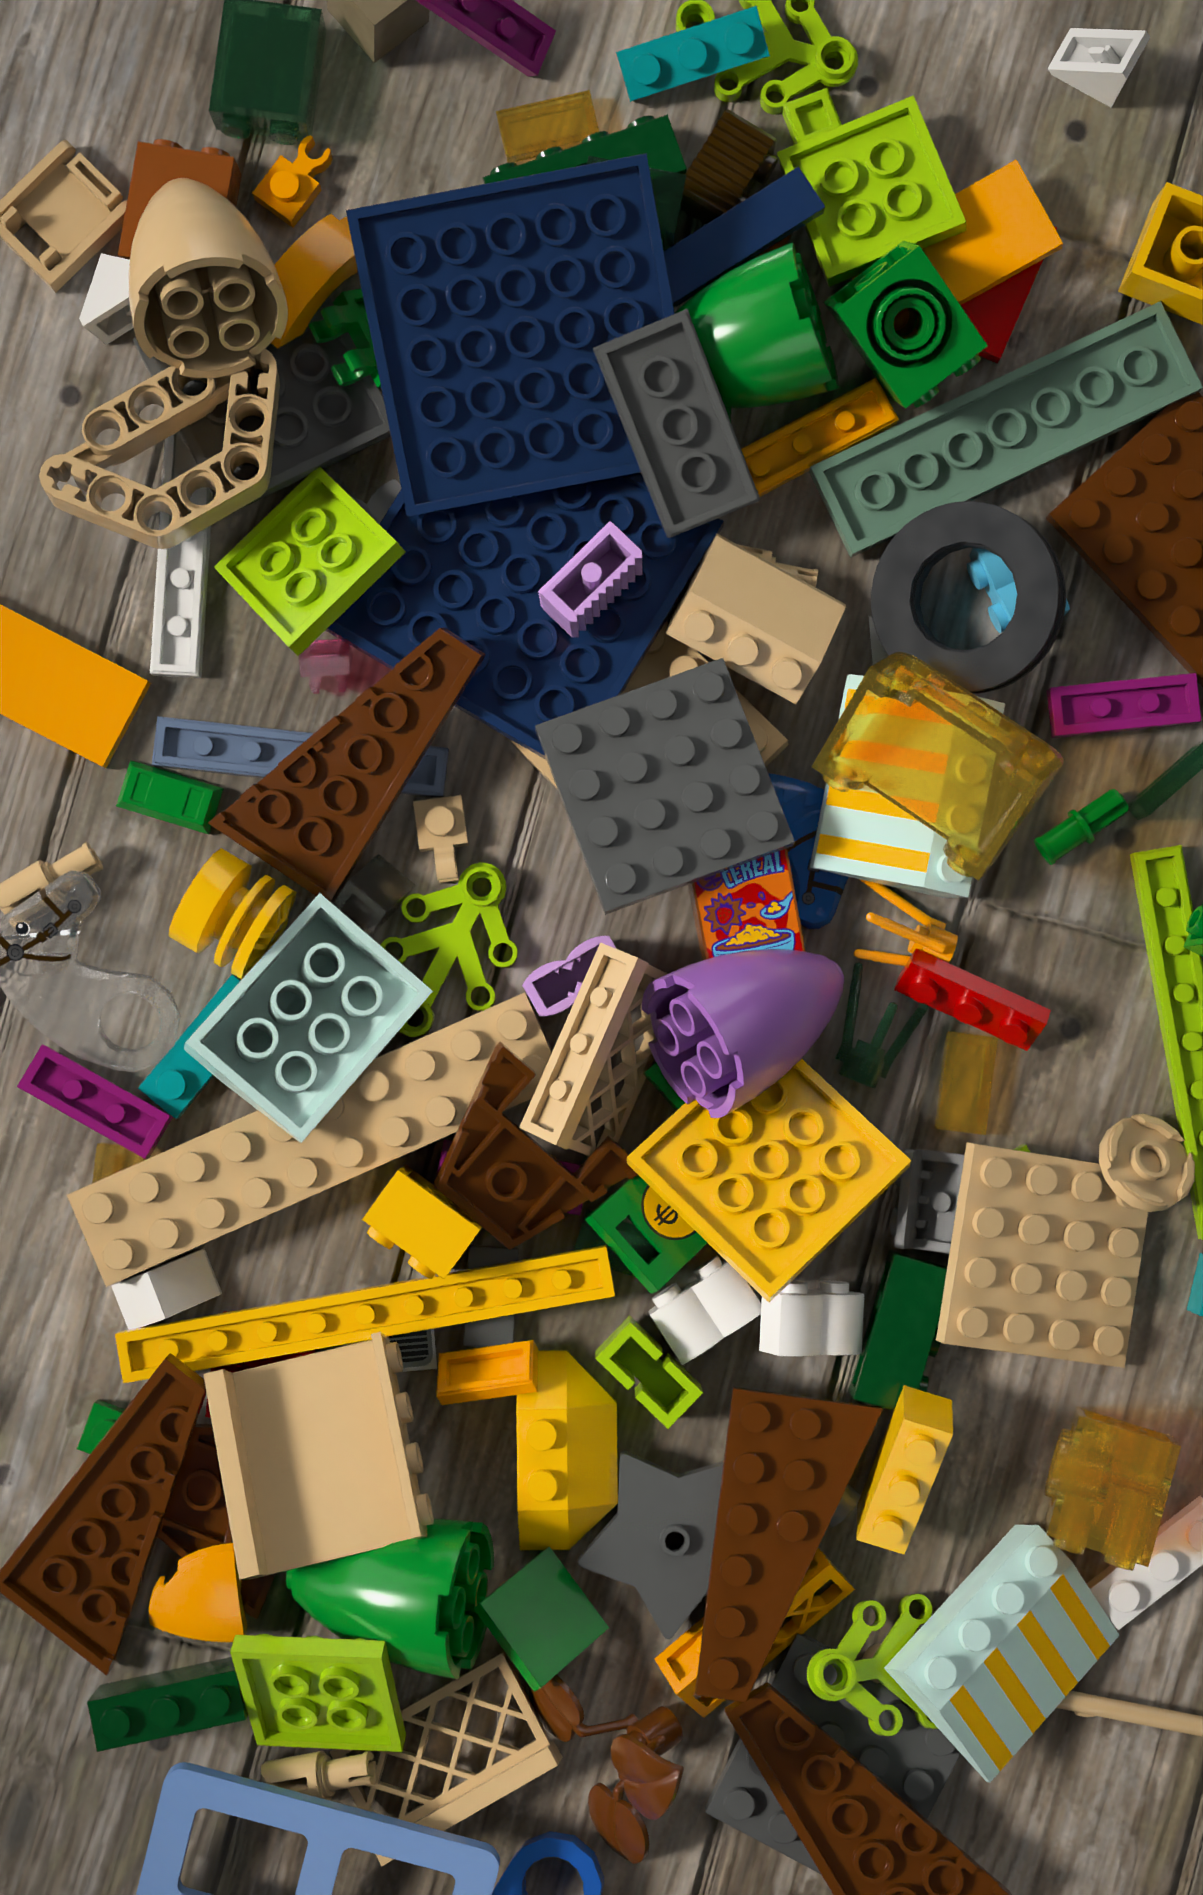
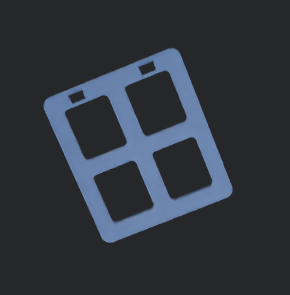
M182 1762L172 1766L164 1779L136 1895H213L185 1887L180 1879L196 1812L202 1808L304 1835L308 1841V1846L295 1895H332L342 1854L348 1848H355L448 1873L455 1879L452 1895H492L499 1871L500 1857L497 1850L486 1842L200 1765Z

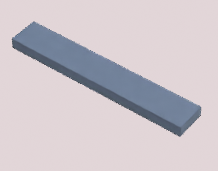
M157 716L152 765L163 768L264 778L278 766L279 762L314 733ZM430 746L401 793L444 797L449 749Z

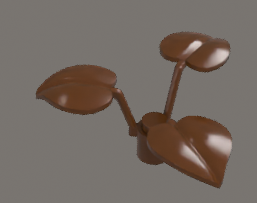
M557 1674L535 1692L528 1684L531 1703L542 1725L553 1736L563 1742L572 1740L575 1733L580 1737H587L622 1729L627 1730V1734H620L613 1739L611 1745V1759L618 1772L620 1782L614 1787L613 1792L603 1783L595 1784L589 1792L588 1806L592 1822L605 1843L632 1864L643 1861L648 1855L650 1843L647 1828L639 1813L651 1820H657L666 1814L676 1798L682 1779L684 1767L660 1757L683 1740L682 1727L677 1717L668 1708L660 1706L640 1720L634 1714H630L621 1720L588 1726L582 1723L584 1720V1710L578 1698ZM624 1792L626 1793V1796L630 1803L623 1800Z

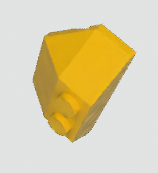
M538 1350L537 1392L517 1395L516 1403L520 1550H545L548 1547L552 1550H569L618 1504L617 1401L577 1362L568 1350Z

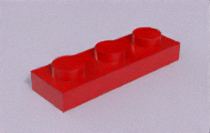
M917 948L899 974L894 987L895 991L919 1003L928 1005L956 1018L962 1023L969 1024L1026 1051L1029 1050L1047 1025L1051 1012L1046 1007Z

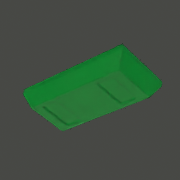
M130 760L116 807L210 835L212 826L208 822L216 816L224 788Z

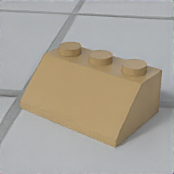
M716 534L672 612L666 634L713 660L723 658L726 667L797 704L823 660L845 611L846 604L727 538Z

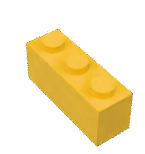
M903 1386L857 1504L856 1540L905 1555L953 1436L951 1399Z

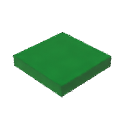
M550 1547L540 1552L474 1607L476 1613L534 1692L542 1688L609 1629L606 1622Z

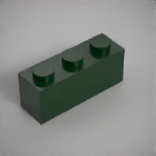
M892 1250L888 1251L862 1341V1354L858 1355L848 1389L853 1399L894 1411L904 1385L927 1392L929 1377L923 1375L928 1356L935 1357L941 1342L936 1341L947 1267Z
M232 1657L102 1684L87 1701L97 1752L244 1721L248 1717Z

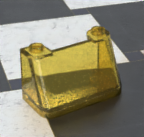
M895 652L869 667L814 761L812 768L823 774V780L838 791L848 792L850 789L859 790L868 786L947 840L943 851L948 857L947 864L955 872L966 877L973 876L979 881L991 868L1063 765L1064 759L1051 745L924 661L907 653Z

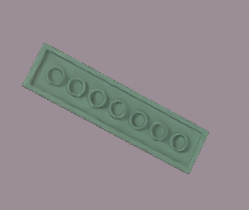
M1160 301L811 466L809 473L850 558L892 539L912 519L932 508L948 503L972 501L1154 415L1167 406L1200 392L1203 386Z

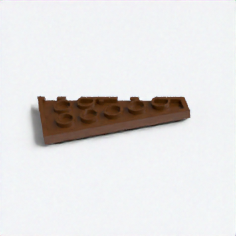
M439 628L394 666L395 668L372 687H369L360 694L351 705L339 715L334 716L279 762L276 768L257 784H253L240 795L238 800L226 810L220 812L208 824L315 896L321 893L331 903L334 902L486 654L447 628Z

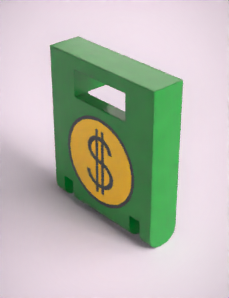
M639 1175L630 1180L628 1179L585 1219L651 1294L659 1291L707 1244ZM626 1217L659 1253L647 1263L615 1228Z

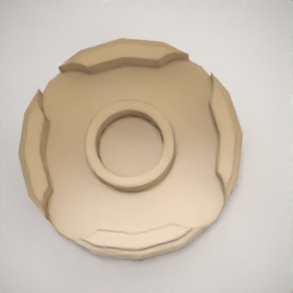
M1137 1114L1130 1118H1123L1106 1131L1099 1144V1164L1107 1184L1116 1196L1127 1204L1148 1212L1167 1210L1188 1195L1195 1181V1162L1191 1152L1187 1156L1186 1150L1181 1144L1185 1140L1179 1132L1164 1120L1147 1114Z

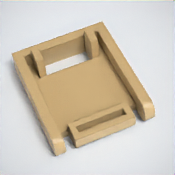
M67 140L58 143L0 200V238L55 293L122 229L127 200L121 202L123 199L122 194L81 153H78L73 158L76 150ZM25 223L50 246L39 256L40 261L14 236Z

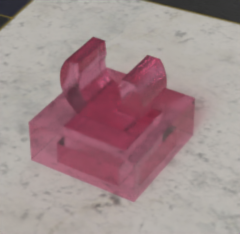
M340 639L315 640L299 655L301 677H310L309 686L313 694L320 693V678L329 675L336 678L338 691L345 692L353 660L352 646Z

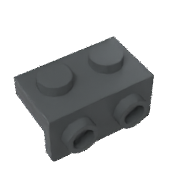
M904 1149V1154L911 1160V1164L895 1181L896 1186L900 1187L898 1207L893 1209L890 1219V1232L892 1236H895V1248H914L950 1253L965 1154L923 1149Z

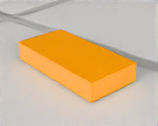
M534 1340L439 1353L436 1397L441 1405L537 1392L538 1348Z

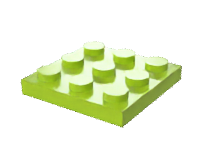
M914 95L777 152L778 162L783 174L786 175L799 167L825 205L824 213L804 227L829 287L861 274L903 240L920 245L923 249L966 231L965 217Z
M320 467L311 472L214 568L281 640L299 656L405 553V550Z
M258 1634L255 1636L235 1635L230 1653L257 1745L403 1752L406 1731L385 1641L365 1640L363 1638L355 1640L328 1639L319 1636L303 1638L278 1637L269 1634Z

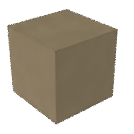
M327 0V10L374 63L429 22L430 10L416 0Z

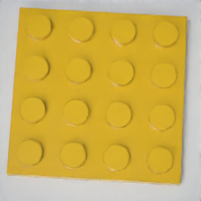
M803 1059L759 1096L721 1118H711L708 1109L701 1106L696 1099L688 1105L684 1103L627 1156V1164L769 1303L892 1185L911 1164V1160Z

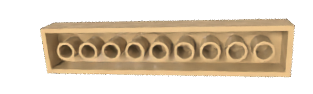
M524 992L375 1058L302 1143L257 1110L67 1194L106 1287L457 1132L494 1048L500 1041L536 1073V1076L505 1110L532 1099L552 1054V1049L527 993Z

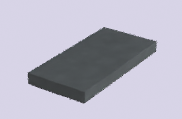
M687 309L593 348L667 538L760 501L759 494Z

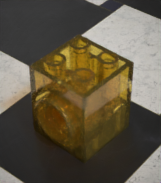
M1076 1407L1070 1429L1062 1428L1060 1431L1044 1490V1495L1051 1498L1045 1517L1046 1534L1055 1539L1053 1545L1076 1554H1084L1085 1547L1099 1551L1105 1555L1104 1561L1106 1563L1126 1570L1134 1571L1135 1564L1149 1567L1181 1449L1176 1439L1168 1434Z

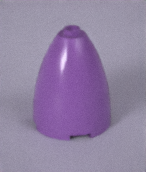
M762 949L716 956L666 974L652 981L647 986L642 999V1010L647 1015L650 1014L656 1038L648 1043L653 1057L669 1085L687 1105L696 1099L701 1106L708 1109L711 1118H721L759 1096L780 1080L804 1057L818 1040L836 1010L843 993V972L836 962L820 954L786 949Z

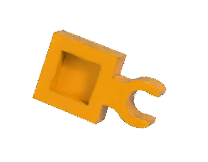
M311 135L306 136L301 141L298 147V156L293 163L280 155L252 192L255 201L292 228L295 227L322 191L320 183L313 179L314 176L326 171L333 160L331 150L328 147L320 158L311 159L308 157L309 151L316 145Z

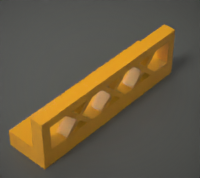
M818 1547L786 1617L792 1616V1619L780 1628L762 1668L792 1643L797 1633L802 1635L855 1590L848 1579L830 1562L820 1547ZM830 1579L834 1582L821 1595L814 1596V1593ZM703 1617L654 1659L676 1695L705 1718L725 1699L695 1695L704 1622Z

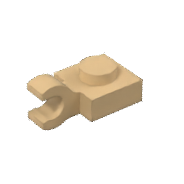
M462 795L413 801L419 850L421 852L434 850L437 880H439L440 884L459 881L455 847L469 846Z

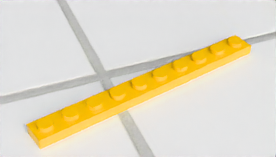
M607 1245L451 1272L445 1279L435 1275L432 1280L423 1277L117 1332L115 1338L123 1383L149 1379L169 1353L173 1354L193 1371L372 1340L371 1334L382 1332L389 1337L615 1296Z

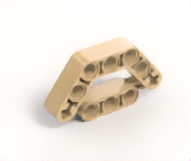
M265 348L254 357L255 365L238 373L216 378L181 376L179 368L170 366L92 410L82 423V434L85 443L66 454L53 455L42 465L39 478L48 498L55 507L66 513L158 549L172 548L258 499L268 489L271 476L280 391L279 374L274 356ZM255 369L263 370V373L258 377L257 390L259 396L252 394L249 377H253ZM193 380H200L207 384L206 389L196 396H189L182 392L184 386ZM228 399L223 451L157 489H152L105 470L109 466H116L126 462L179 432L184 427L200 420L211 413L218 404ZM156 404L164 408L162 414L157 419L150 421L139 417L141 410L148 405ZM255 415L264 420L263 425L256 431L247 432L238 427L240 421L247 416ZM116 429L120 431L118 440L113 444L100 445L96 443L99 433L103 430ZM243 463H251L259 468L256 476L250 480L237 479L233 476V473ZM73 476L79 488L65 484L62 491H60L57 486L58 481L67 482ZM202 487L210 488L216 492L214 499L209 504L196 505L190 501L193 492ZM81 490L87 492L86 498ZM118 493L125 496V502L119 509L105 511L101 508L103 499L109 494ZM165 512L172 515L171 523L163 530H152L147 527L148 520L155 513Z

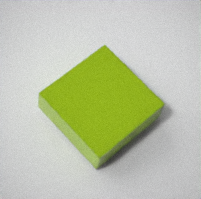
M828 88L782 104V115L794 145L842 125Z

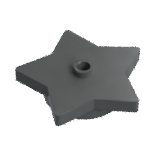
M623 1450L619 1456L618 1512L580 1554L578 1563L582 1568L636 1587L665 1639H671L707 1593L723 1461L687 1472L675 1473ZM671 1532H679L684 1536L685 1541L679 1545L670 1546L665 1544V1538Z

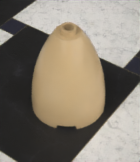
M177 178L164 184L152 196L142 213L131 247L128 272L129 303L138 344L149 359L154 356L170 366L179 368L181 376L216 378L243 371L256 364L254 357L262 352L275 337L281 339L287 325V300L276 267L257 232L246 217L227 198L208 185L189 178Z

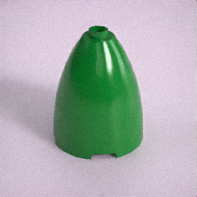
M793 243L758 256L727 272L700 290L674 312L676 314L685 309L688 310L725 408L740 409L771 406L801 400L839 387L832 349L830 346L826 347L827 337L820 317L822 314L802 257L800 253L795 254L796 250Z
M434 1519L433 1524L427 1525V1537L394 1542L379 1549L288 1570L286 1585L288 1589L292 1590L294 1600L312 1618L341 1639L355 1640L363 1638L365 1640L385 1641L390 1663L423 1673L459 1679L461 1668L472 1669L480 1652L487 1626L476 1613L474 1607L487 1597L488 1577L484 1569L492 1570L494 1567L493 1541L490 1531L484 1523Z

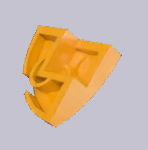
M233 1543L207 1547L186 1555L178 1560V1571L175 1572L165 1585V1576H160L156 1582L149 1603L148 1616L150 1625L177 1636L212 1642H233L235 1635L247 1634V1621L240 1593L242 1579H239Z

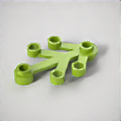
M688 0L684 2L676 14V32L687 29L686 25L693 21L702 24L714 20L715 15L712 7L703 0ZM739 0L740 5L744 9L757 6L770 56L717 73L714 80V93L723 102H733L740 97L742 88L784 63L790 61L805 65V67L783 81L777 79L770 80L762 87L760 95L762 109L768 114L782 113V104L789 102V99L819 82L829 87H839L848 83L857 71L858 54L854 46L845 38L839 36L831 37L814 8L815 0H786L785 3L787 19L792 23L802 25L811 44L793 39L771 0ZM795 1H803L808 6V9L798 12L792 8L791 4ZM835 58L841 62L842 67L839 69L828 68L825 61ZM725 79H731L735 81L737 87L730 91L725 90L720 86V82ZM776 91L783 96V100L778 103H772L767 99L766 95L769 92Z
M489 863L472 864L462 872L458 885L426 895L413 893L403 900L401 906L402 914L412 923L425 922L430 917L431 912L462 905L452 923L402 939L389 937L380 944L386 950L390 943H399L403 948V955L398 959L401 964H404L410 956L439 948L422 980L433 991L419 1007L424 1014L423 1023L420 1026L412 1027L406 1022L399 1030L402 1034L410 1037H419L431 1029L434 1023V1011L431 1006L457 956L468 988L466 991L468 1005L477 1011H484L493 1006L496 994L493 987L486 983L470 932L479 914H481L491 941L488 950L490 961L497 967L507 968L512 966L518 958V949L508 938L498 906L506 895V880L502 872L494 865ZM481 878L489 880L492 885L491 892L483 897L477 896L473 891L474 883ZM420 899L425 903V913L420 917H411L408 913V905L411 901ZM500 944H507L512 948V957L507 962H499L494 957V950ZM478 987H485L490 993L488 1003L483 1006H478L472 1001V992Z
M909 1594L901 1599L898 1606L900 1616L873 1658L855 1660L870 1633L881 1629L886 1621L884 1607L877 1601L867 1600L859 1602L854 1607L852 1612L853 1624L837 1648L820 1650L811 1658L807 1667V1681L816 1696L826 1701L845 1699L868 1718L871 1730L880 1736H893L897 1734L903 1724L902 1714L894 1705L881 1704L858 1683L859 1681L877 1679L915 1711L916 1720L922 1727L938 1729L884 1669L912 1638L921 1624H925L932 1616V1604L922 1594ZM913 1600L919 1602L922 1609L921 1615L917 1619L913 1618L909 1612V1606ZM868 1606L874 1610L876 1616L871 1626L867 1625L863 1620V1611ZM828 1665H832L837 1672L836 1681L831 1685L824 1679V1670ZM884 1710L888 1711L892 1718L891 1726L887 1730H884L879 1723V1716Z

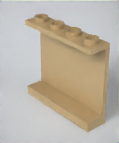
M377 1332L371 1334L372 1340L234 1373L222 1369L203 1374L239 1579L259 1578L379 1549L394 1542L427 1537V1525L433 1524L434 1518L428 1494H420L416 1474L423 1473L420 1448L417 1442L410 1443L406 1423L413 1422V1411L408 1393H400L396 1373L403 1372L402 1356L398 1343H390L389 1337L384 1333Z

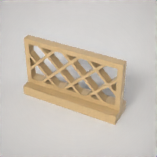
M603 943L599 944L519 1128L556 1146L571 1149L588 1156L596 1150L608 1135L618 1143L646 1079L643 1073L651 1067L654 1061L648 1043L656 1038L651 1016L642 1010L643 995L645 989L652 981L667 973L649 965L648 962ZM641 1005L642 1017L632 1024L631 1011ZM644 1033L641 1047L635 1052L634 1040ZM621 1050L622 1062L612 1069L611 1057ZM624 1079V1086L620 1094L615 1097L614 1085ZM601 1096L602 1108L592 1115L591 1102ZM605 1124V1129L596 1147L594 1131Z
M502 1652L460 1676L459 1679L451 1681L402 1709L403 1721L424 1727L417 1754L405 1750L403 1752L380 1751L377 1764V1781L375 1785L368 1786L371 1787L368 1798L362 1786L348 1788L357 1808L374 1812L372 1807L377 1790L403 1797V1804L397 1819L445 1831L555 1768L563 1757L554 1740H550L505 1652ZM498 1667L508 1684L503 1705L476 1697L482 1676ZM473 1682L470 1694L457 1691ZM447 1696L468 1702L460 1729L433 1721L439 1701ZM512 1696H514L521 1710L510 1707ZM474 1704L501 1713L494 1740L466 1732ZM430 1706L427 1719L415 1716V1714ZM507 1715L526 1720L536 1739L521 1748L501 1743L500 1739ZM431 1729L457 1737L450 1765L423 1756ZM464 1740L491 1748L486 1768L478 1773L457 1767ZM332 1749L330 1754L333 1759L347 1757L346 1754L352 1750ZM497 1750L509 1754L494 1763ZM388 1754L414 1762L407 1790L380 1781ZM421 1765L448 1773L443 1792L434 1798L413 1792ZM454 1775L466 1779L451 1788ZM411 1800L422 1804L408 1812ZM376 1854L381 1866L394 1860Z

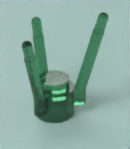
M857 962L853 967L842 1043L836 1059L843 1062L839 1074L866 1086L876 1088L880 1077L886 1079L893 1061L921 1022L929 1006L923 1003L918 1006L885 1055L886 1050L882 1049L881 1046L898 1009V1005L895 1002L889 1003L871 1043L858 1039L855 1048L852 1047L863 973V965Z

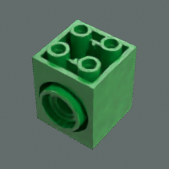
M904 240L823 302L889 397L905 409L911 404L915 408L920 407L931 400L940 391L937 384L950 374L954 373L958 377L972 369L981 360L978 353L988 346L920 245ZM907 308L909 311L907 324L901 330L895 331L894 319L901 310Z

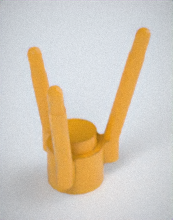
M859 879L873 889V891L924 926L918 925L913 930L873 912L866 915L867 921L910 940L908 952L912 954L917 948L945 962H950L957 945L958 935L946 931V923L930 917L884 884ZM856 949L854 951V956L859 959L905 966L911 957L875 950Z

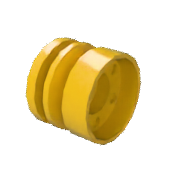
M220 848L203 865L184 894L169 927V937L199 954L208 948L215 939H218L219 943L215 951L214 963L224 967L234 958L231 973L243 979L283 934L297 892L282 885L271 896L275 879L268 875L258 880L250 890L247 889L252 866Z

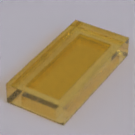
M590 90L496 111L497 123L507 163L536 158L539 153L552 147H562L564 150L579 145L587 136L599 132Z
M946 1032L935 1121L936 1129L986 1135L998 1038Z

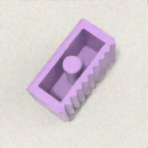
M609 521L538 591L540 606L571 637H579V631H586V624H593V617H600V610H607V603H614V596H621V589H628V582H635V575H642V550L617 526Z

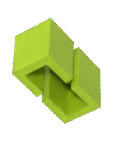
M629 1315L595 1350V1359L627 1390L635 1384V1376L640 1381L634 1388L635 1398L669 1429L703 1393L701 1384L669 1353L661 1360L660 1357L663 1354L662 1346Z

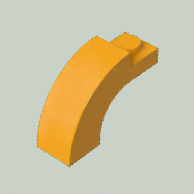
M329 214L301 235L274 264L288 306V320L281 339L275 337L271 342L277 349L302 335L312 317L327 297L342 282L358 272L347 217L338 220L334 215Z

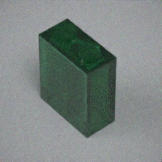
M224 0L209 113L216 130H221L223 134L238 139H246L250 134L269 136L270 140L283 145H295L298 143V140L302 141L306 136H312L327 31L322 9L258 0Z

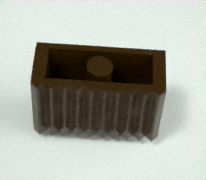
M729 109L724 110L722 117L719 118L717 125L713 128L712 133L708 136L707 141L703 144L702 149L698 152L675 191V206L678 209H683L686 214H691L695 219H699L703 224H708L748 199V194L756 181L764 185L776 167L778 158L773 155L776 138Z

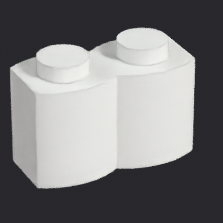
M718 1256L709 1259L693 1271L697 1279L689 1285L680 1289L678 1284L674 1283L652 1298L656 1306L648 1312L682 1365L696 1358L724 1337L740 1329L761 1314V1302L748 1282L726 1260L722 1262Z
M823 1280L819 1282V1289L808 1290V1283L792 1281L770 1303L762 1297L759 1351L777 1356L862 1354L864 1294L849 1291L848 1282Z

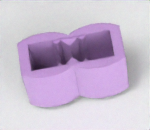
M598 936L586 940L569 954L566 961L561 960L547 963L537 968L526 978L522 986L539 1016H554L573 1006L599 944L603 943L616 949L610 936Z

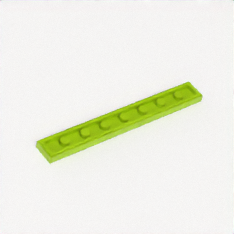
M1182 845L1135 852L1130 854L1179 1134L1185 1140L1181 1144L1185 1148L1187 1156L1191 1152L1195 1162V1181L1190 1189V1196L1198 1239L1203 1240L1202 956L1183 947L1189 935L1186 931L1187 922L1194 911Z

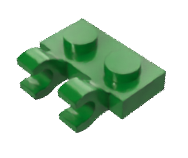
M362 289L343 291L333 301V306L321 310L324 319L311 322L308 326L317 343L331 341L347 332L350 334L357 349L349 350L343 354L346 360L345 363L331 367L339 386L353 384L371 375L376 386L381 387Z

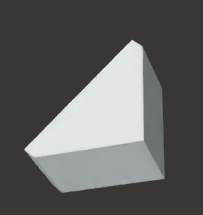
M1070 28L1049 65L1048 71L1052 76L1111 108L1148 43L1150 36L1147 31Z
M101 253L79 319L84 328L107 345L133 328L129 303L128 272L130 260Z
M205 1248L112 1285L128 1330L141 1328L167 1319L222 1294Z

